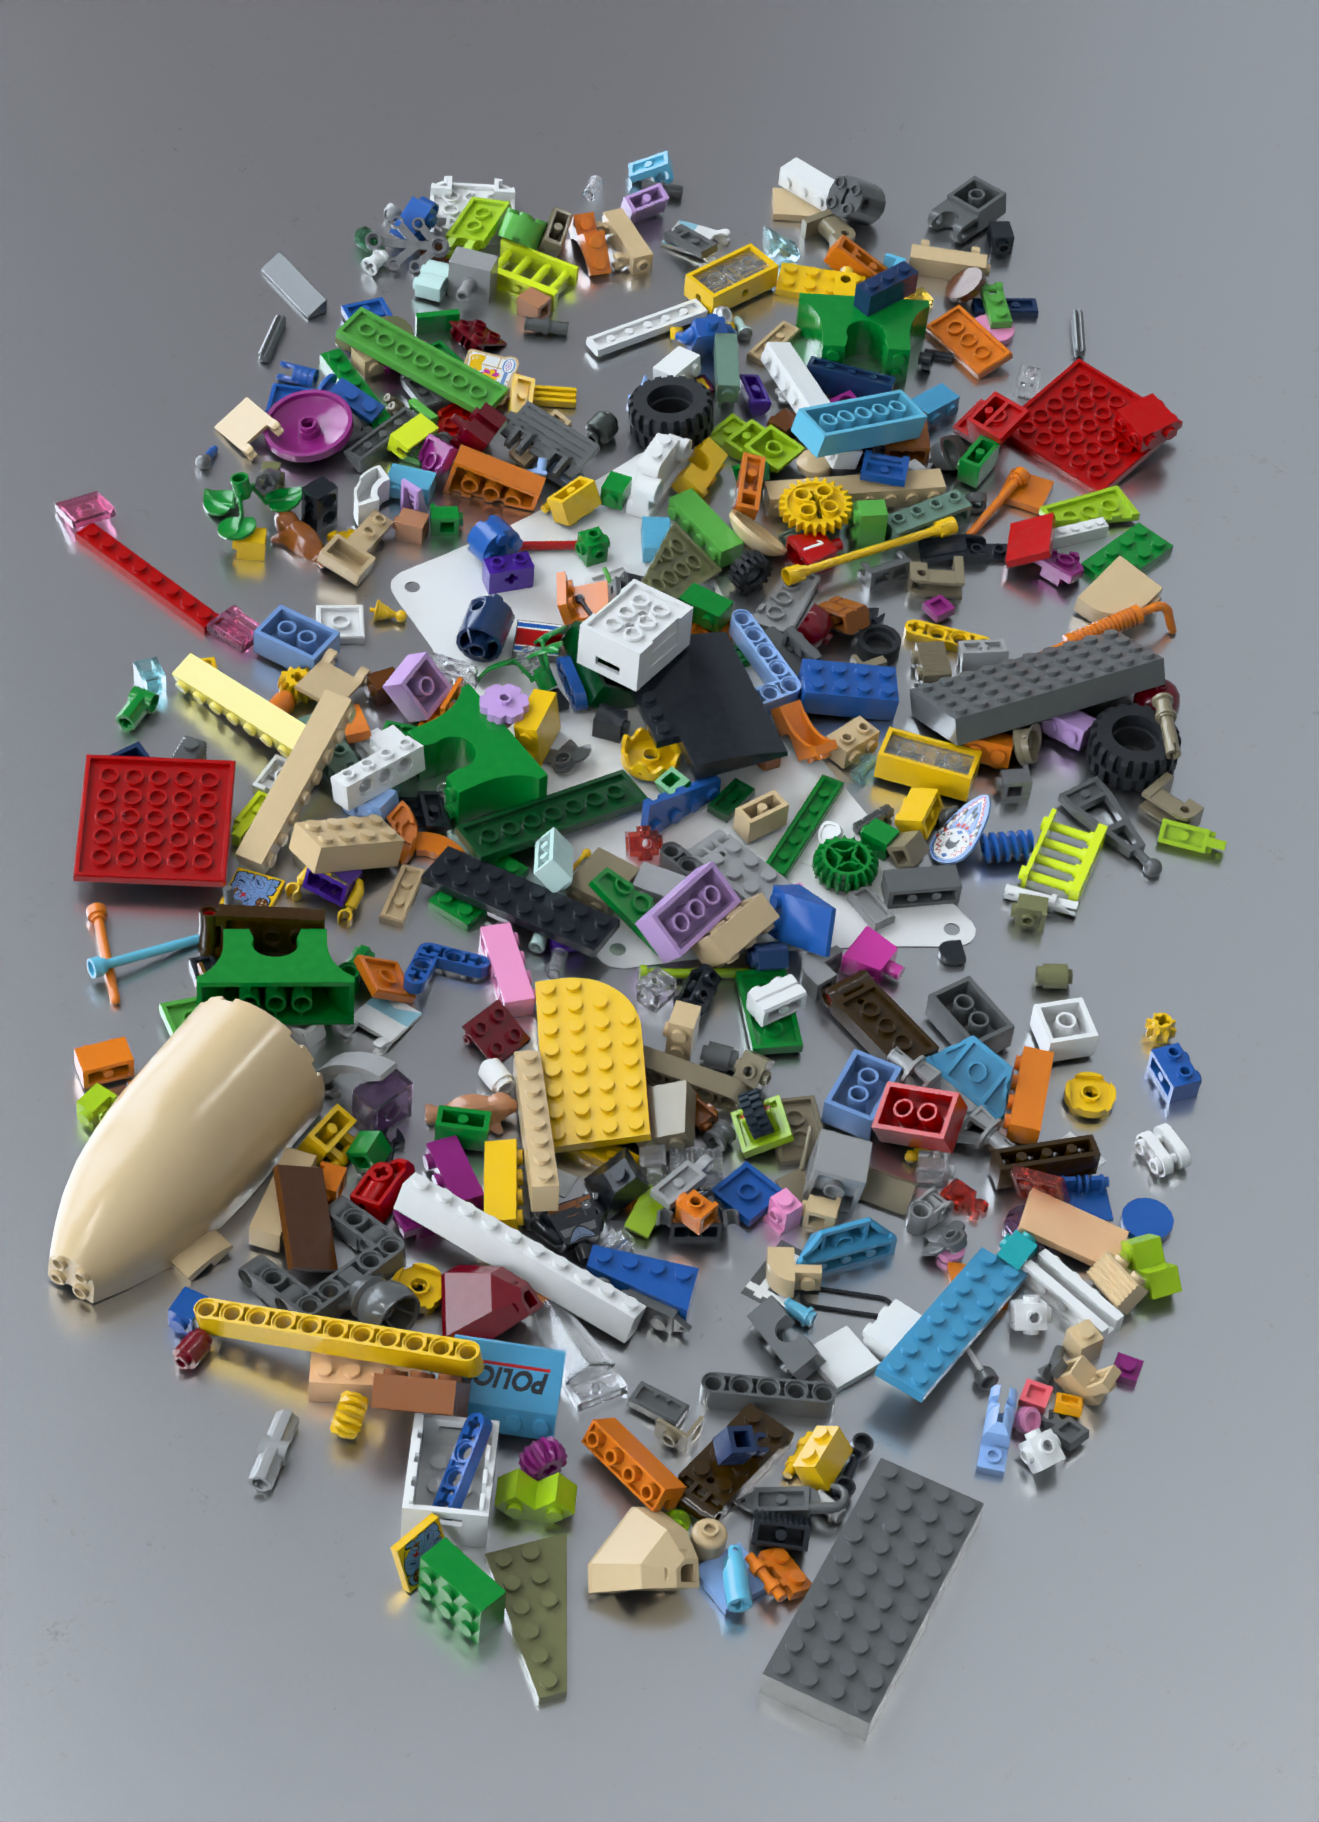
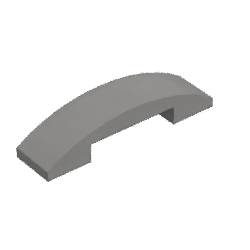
M353 1051L333 1057L318 1069L316 1073L322 1074L324 1084H328L339 1074L359 1073L363 1082L382 1081L398 1066L394 1061L369 1052Z

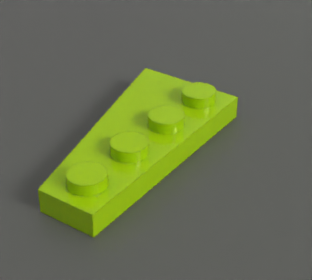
M1118 485L1045 505L1039 509L1040 516L1054 512L1056 517L1055 528L1103 517L1107 523L1137 521L1140 517L1138 510Z

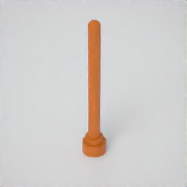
M1020 466L1015 468L1011 473L1008 485L965 534L976 535L1017 487L1024 486L1030 480V473L1025 468Z
M93 903L86 909L87 917L95 925L101 958L109 959L112 956L105 922L108 918L107 907L103 903ZM111 968L105 973L110 1001L112 1004L117 1005L120 1003L121 998L115 970Z

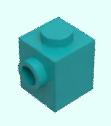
M1015 1230L1012 1235L1008 1233L999 1244L1001 1249L997 1253V1258L1020 1271L1023 1269V1265L1032 1260L1038 1252V1245L1035 1244L1037 1241L1025 1231L1020 1233L1018 1230Z

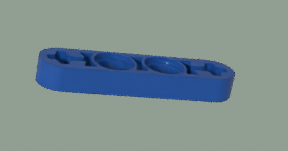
M475 1412L466 1419L432 1506L446 1507L447 1505L448 1508H462L493 1427L491 1420L481 1413ZM472 1447L470 1456L464 1460V1453L468 1448ZM461 1474L460 1482L453 1486L455 1477ZM441 1518V1519H443V1520H449V1521L454 1520V1519H444V1518Z

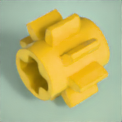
M1154 1013L1152 1019H1146L1145 1028L1147 1030L1145 1036L1150 1037L1154 1043L1167 1044L1169 1037L1175 1038L1177 1031L1175 1028L1176 1020H1172L1167 1013Z

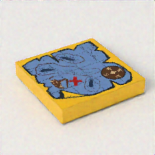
M238 867L229 885L233 887L234 899L241 900L244 905L275 907L285 888V880ZM223 896L220 900V904H224Z
M433 1513L428 1515L390 1547L403 1590L409 1593L418 1587L420 1557L444 1538L439 1517Z

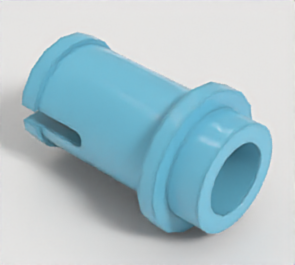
M788 1297L784 1302L786 1311L792 1318L801 1322V1326L805 1327L807 1325L811 1327L817 1317V1312L814 1311V1308H807Z

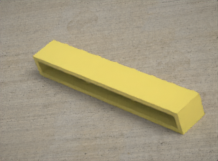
M192 653L172 673L177 682L175 685L182 693L186 694L188 692L192 694V697L198 703H206L217 715L222 713L233 725H241L253 737L257 735L266 746L276 747L278 752L285 758H288L306 726L301 721Z

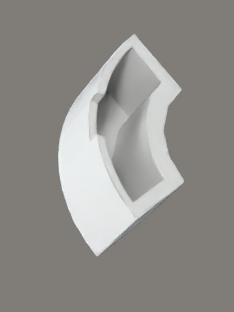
M380 465L363 473L354 488V519L358 526L374 510L379 512V506L389 500L390 478Z

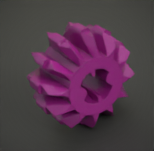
M549 1436L547 1438L541 1437L538 1441H533L530 1446H526L524 1448L525 1451L519 1455L520 1460L518 1462L523 1472L536 1481H540L561 1472V1468L567 1464L566 1459L568 1456L563 1445L557 1439H554L553 1436Z

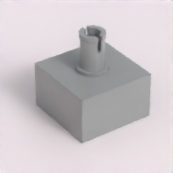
M457 246L449 260L447 296L455 297L460 302L471 301L489 306L497 290L498 256Z

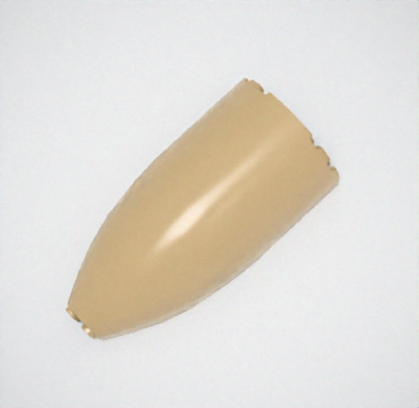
M223 996L210 997L208 1001L201 1002L117 1097L98 1123L76 1160L62 1194L53 1231L48 1276L54 1283L58 1285H71L73 1293L78 1298L86 1299L91 1303H96L123 1292L172 1266L171 1261L207 1232L221 1228L247 1202L271 1173L273 1167L279 1163L285 1148H291L323 1108L325 1087L322 1074L316 1073L312 1065L314 1058L305 1045H298L290 1037L293 1033L290 1029L266 1011L240 999H235L231 1002L226 1001Z

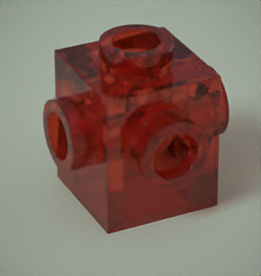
M651 825L636 826V831H625L626 856L638 857V861L653 860V856L659 855V850L663 845L662 835H658V830H651ZM646 839L647 844L643 847L642 842Z

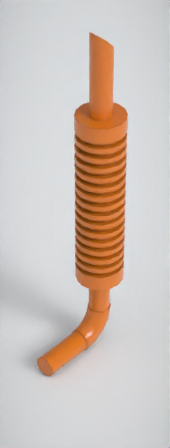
M1161 601L1153 602L1143 608L1135 604L1125 610L1123 609L1063 635V642L1051 647L1061 646L1067 641L1082 640L1088 635L1096 636L1103 634L1105 630L1115 629L1122 633L1143 624L1145 616L1159 611L1164 614L1168 634H1174L1177 632L1173 610L1169 604Z

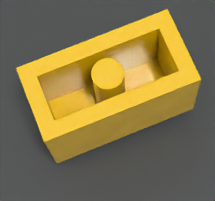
M911 787L907 797L903 800L899 813L895 815L894 823L900 834L902 832L920 830L924 839H928L944 808L939 790Z

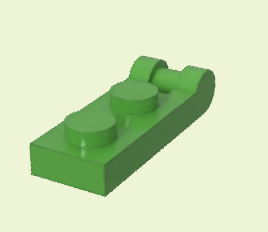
M995 282L992 285H988V283H985L984 286L981 285L979 288L981 290L980 296L990 329L1012 328L1013 321L1004 295L1003 283Z

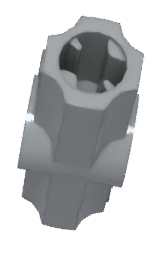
M287 1409L276 1411L267 1435L263 1434L257 1449V1459L249 1475V1484L255 1490L261 1492L272 1490L281 1466H285L288 1461L292 1445L291 1441L299 1424V1417L293 1411Z

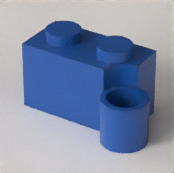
M412 196L400 216L403 218L404 224L419 241H425L426 238L421 232L413 229L412 221L420 217L424 219L425 225L431 230L438 221L436 215L439 211V205L424 196L419 198V200ZM397 219L394 225L399 226L401 221ZM417 221L414 225L417 228H420L423 224L422 222ZM391 228L389 231L396 239L406 240L398 230Z

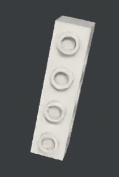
M406 736L331 777L333 801L347 811H351L424 771L423 745Z

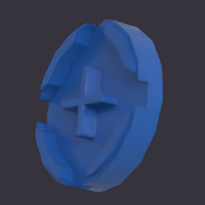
M1136 1198L1128 1202L1123 1208L1120 1224L1122 1229L1129 1231L1128 1238L1130 1239L1150 1233L1160 1236L1161 1242L1167 1240L1172 1232L1174 1218L1168 1207L1158 1200Z

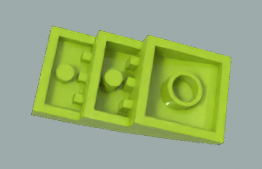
M734 413L717 425L710 435V438L729 456L739 461H742L744 452L766 457L765 461L768 463L770 471L775 473L781 471L805 451V447L770 424L765 428L753 419L745 422Z

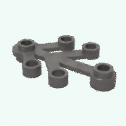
M398 215L391 218V227L398 230L406 240L382 238L375 231L368 233L365 237V244L370 250H377L380 247L405 249L395 258L389 259L387 267L391 272H397L400 269V265L418 250H425L426 252L418 260H412L409 263V270L413 274L420 273L422 265L426 264L429 259L433 257L442 258L449 251L448 241L442 236H435L425 225L424 219L420 217L412 221V227L415 231L421 232L427 241H419L404 224L403 218ZM398 219L401 221V224L395 226L393 221ZM415 222H422V227L417 228L414 225ZM376 239L378 241L377 245H371L370 240ZM435 245H442V250H435ZM396 262L398 264L397 268H391L390 263ZM418 264L420 267L418 270H413L411 266Z

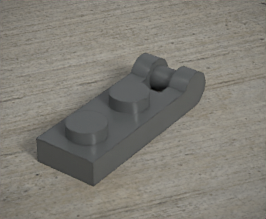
M683 224L676 226L673 231L668 230L663 234L667 244L673 243L700 259L707 258L718 251L716 242Z

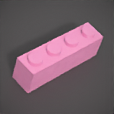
M510 922L480 927L479 944L483 956L487 957L490 961L489 975L497 1000L499 999L514 1018L534 1015L536 991L535 988H531L532 978L530 970L525 969L523 950L519 951L518 948L519 937L517 932H513Z

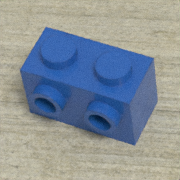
M1179 1042L1152 1049L1147 1067L1169 1104L1197 1097L1202 1083L1201 1075L1194 1069L1188 1053L1182 1049Z

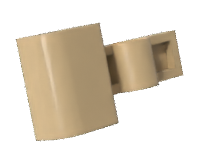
M374 510L348 539L337 533L320 551L317 562L355 586H358L370 573L376 559L371 554L376 549L379 541L392 528L394 521Z

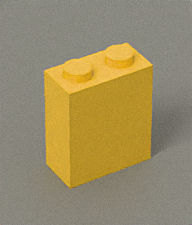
M533 689L528 699L529 711L524 713L523 720L515 723L514 733L516 739L535 761L542 766L561 729L557 692Z

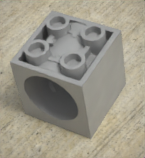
M821 1129L808 1161L802 1201L803 1199L808 1200L810 1194L823 1196L835 1201L836 1197L842 1198L840 1211L853 1214L866 1185L873 1142Z

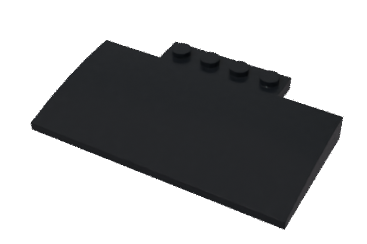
M727 632L691 634L690 644L638 691L628 688L656 748L677 743L695 781L788 756V751Z

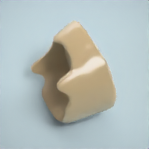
M808 449L803 451L796 460L798 470L805 477L831 476L832 467L825 456L816 458Z

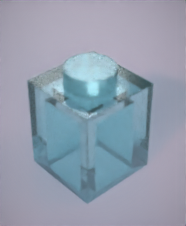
M157 657L133 662L134 680L137 686L158 695L166 693V675Z

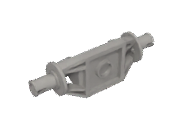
M898 1046L889 1053L887 1060L902 1067V1072H904L900 1083L916 1086L913 1079L918 1075L924 1081L922 1087L960 1093L968 1109L956 1141L957 1143L976 1144V1147L979 1149L988 1143L995 1149L1016 1146L1015 1143L999 1132V1128L1002 1125L1000 1118L995 1119L982 1105L978 1107L941 1076V1071L926 1062L924 1055L912 1060ZM972 1125H976L984 1129V1132L979 1134L968 1131V1129Z

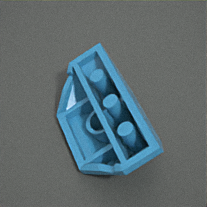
M870 1217L859 1219L811 1234L796 1264L822 1265V1275L894 1255L897 1237Z

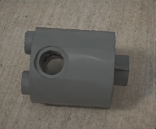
M848 175L835 178L826 199V206L830 208L833 214L862 225H870L880 219L886 205L884 192L879 186Z

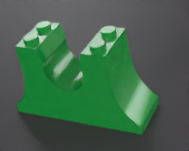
M799 293L795 326L801 329V336L811 344L817 357L845 364V358L851 355H867L879 362L881 374L896 377L895 383L906 384L911 349L925 339L930 308L928 300L902 299L868 317L853 306L854 296Z
M470 684L461 687L459 698L444 714L407 731V736L423 745L425 770L416 775L419 780L436 777L445 771L455 770L446 777V788L444 789L446 802L444 808L448 813L449 819H453L458 826L483 815L505 810L547 795V773L504 723L498 725L487 720V715L480 713V696Z
M223 929V950L219 960L210 970L196 978L197 1006L201 1002L208 1001L210 997L223 996L226 1001L233 1002L235 999H240L255 1005L284 1025H354V976L340 969L332 960L327 945V929H301L297 937V949L293 953L281 957L265 956L255 951L254 938L250 929Z

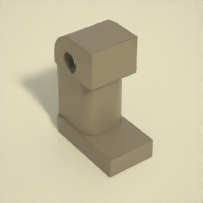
M830 209L802 219L800 236L804 240L821 235L830 243V248L843 234H847V237L854 242L856 236L854 229L847 225L840 217L833 214Z
M954 556L952 570L927 569V563L910 562L907 586L911 595L925 598L936 597L941 594L945 598L962 600V586L964 587L965 585L963 556Z
M1165 772L1142 792L1141 796L1146 798V800L1139 805L1138 809L1162 823L1164 818L1193 826L1200 825L1204 807L1190 798L1184 803L1170 794L1174 776L1170 773Z

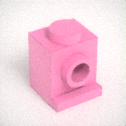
M785 1188L770 1197L768 1213L763 1216V1220L779 1236H782L800 1225L803 1204Z

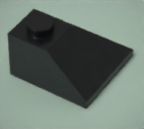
M626 1147L584 1178L592 1194L593 1192L598 1193V1201L606 1211L607 1219H611L651 1188Z

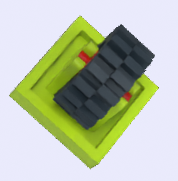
M758 1088L738 1095L741 1109L730 1114L745 1159L794 1141L780 1095L764 1100Z

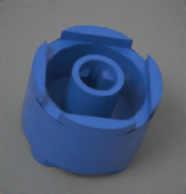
M488 516L489 520L485 522L480 520L471 529L467 537V542L469 543L468 551L482 564L484 558L517 553L523 545V540L519 534L500 516Z

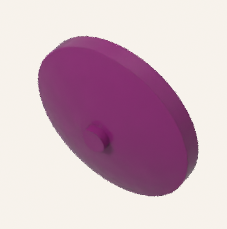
M318 389L302 390L283 397L267 412L270 417L280 423V427L284 429V432L278 437L267 428L263 434L267 446L277 456L293 462H313L327 458L339 451L350 439L354 428V421L349 405L337 394Z

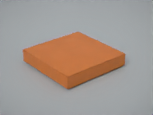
M1013 468L1011 469V471H1010V473H1009V475H1008V477H1007V479H1006V481H1005V483H1004V485H1003L1001 491H1002V490L1008 485V483L1010 482L1011 473H1012L1015 469H1013ZM1030 474V480L1024 486L1017 487L1004 504L1039 514L1040 507L1045 505L1053 489L1054 481Z
M357 955L354 959V963L373 998L409 1004L414 1002L416 995L406 992L403 988L404 973L397 961Z

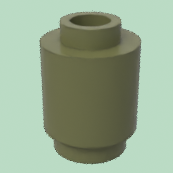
M1043 963L1042 966H1036V986H1042V989H1067L1068 984H1072L1073 971L1068 969L1067 964Z

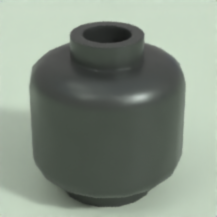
M598 411L586 423L587 438L595 443L607 444L618 432L617 418L608 411Z

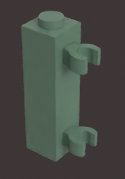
M715 333L713 355L716 402L718 408H721L723 402H729L732 409L734 403H738L740 391L737 334Z

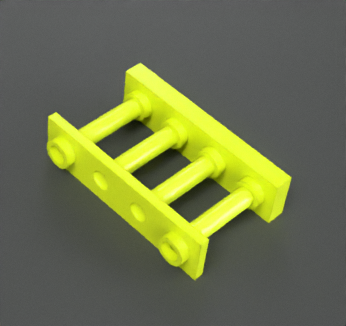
M502 238L500 257L498 258L497 290L517 298L520 293L532 287L552 298L551 311L554 312L558 305V291L565 282L574 286L577 285L579 267ZM508 260L518 264L512 272L502 269ZM526 268L538 271L531 280L520 276ZM546 275L556 278L550 287L540 283Z
M1052 808L1049 817L1044 816L1040 826L1042 832L1027 866L1022 865L1018 875V879L1021 880L1020 887L1026 889L1029 880L1064 891L1065 895H1068V900L1079 901L1103 847L1108 826L1099 823L1095 832L1090 831V833L1054 822L1057 809ZM1051 831L1087 842L1088 848L1080 849L1049 839L1048 837ZM1045 847L1079 858V861L1082 863L1081 865L1076 864L1074 866L1041 855ZM1036 864H1040L1070 874L1074 881L1069 880V882H1065L1035 872L1034 868Z

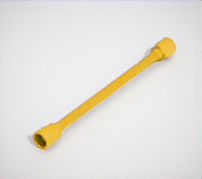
M950 516L935 521L933 526L928 529L808 566H801L799 564L788 566L781 571L782 579L787 586L805 581L807 576L812 573L840 564L842 565L932 536H941L943 538L954 535L958 532V524L956 519Z

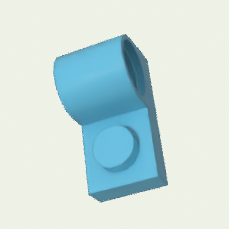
M668 151L628 164L629 178L632 183L642 181L651 176L655 182L663 180L664 183L670 184L673 181V163Z

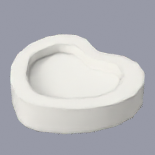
M826 821L818 831V841L824 843L826 838L832 840L834 836L840 839L843 835V829L835 822Z

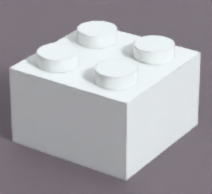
M1082 997L1034 1005L1030 1026L1039 1048L1054 1052L1053 1062L1094 1055L1099 1035Z

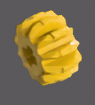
M300 666L296 669L289 667L287 671L281 672L277 682L279 692L283 690L290 692L296 699V705L299 702L307 704L309 700H314L295 689V685L310 671L309 667L301 669Z
M346 1390L343 1392L331 1421V1433L344 1439L353 1440L356 1438L366 1415L369 1404L368 1398L354 1391Z

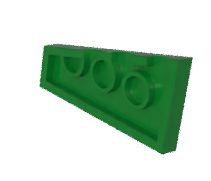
M606 867L591 880L588 886L657 955L635 924L656 905L653 902L654 898L647 893L641 894L634 889L632 883Z

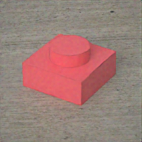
M1027 1378L1018 1401V1406L1035 1407L1041 1414H1044L1053 1387Z

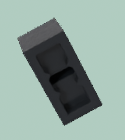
M320 476L302 487L301 521L308 524L316 533L336 523L338 487L324 476Z

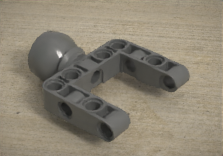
M339 1196L328 1204L331 1227L335 1230L337 1236L356 1251L360 1250L362 1253L310 1290L263 1254H258L238 1269L237 1273L242 1283L275 1309L330 1318H338L350 1309L352 1315L357 1317L361 1323L410 1330L413 1327L420 1312V1302L413 1290L401 1282L389 1280L399 1269L406 1266L404 1240L345 1196Z

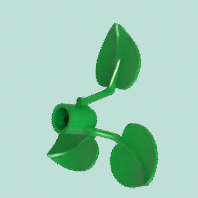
M238 472L230 477L233 490H211L205 488L203 494L205 510L213 516L225 515L239 505V517L224 519L219 523L217 531L219 536L225 540H242L252 535L257 527L255 518H244L243 501L251 497L252 491L264 505H269L270 510L286 512L294 509L301 502L302 487L276 489L267 493L264 498L257 490L255 483L250 484L248 474Z
M564 625L547 632L533 642L534 645L540 642L542 648L526 657L527 660L536 656L539 658L541 667L533 670V676L516 659L510 658L486 668L476 679L477 685L488 672L503 666L516 665L529 678L531 683L535 681L538 689L546 691L557 686V682L550 669L547 654H558L564 641L555 642L545 646V643L551 636L565 635L570 629L569 625Z

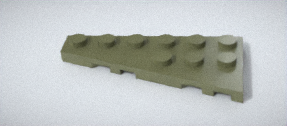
M674 521L669 527L641 582L679 600L680 596L693 582L705 584L718 576L722 569Z
M567 1533L485 1553L484 1560L491 1578L506 1591L505 1616L538 1705L567 1697Z

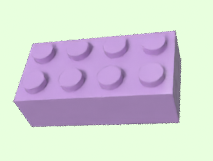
M711 861L691 872L635 924L665 964L686 953L741 902V899L715 863Z

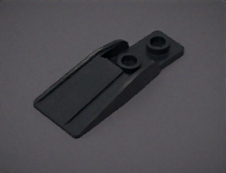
M959 534L918 541L921 562L927 563V567L952 566L954 556H963L964 566L1005 563L1008 545L1001 543L986 544V539L983 536L974 534Z

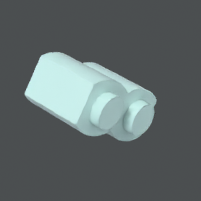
M431 259L427 261L426 265L423 264L419 276H416L413 281L415 296L441 302L448 290L449 264Z

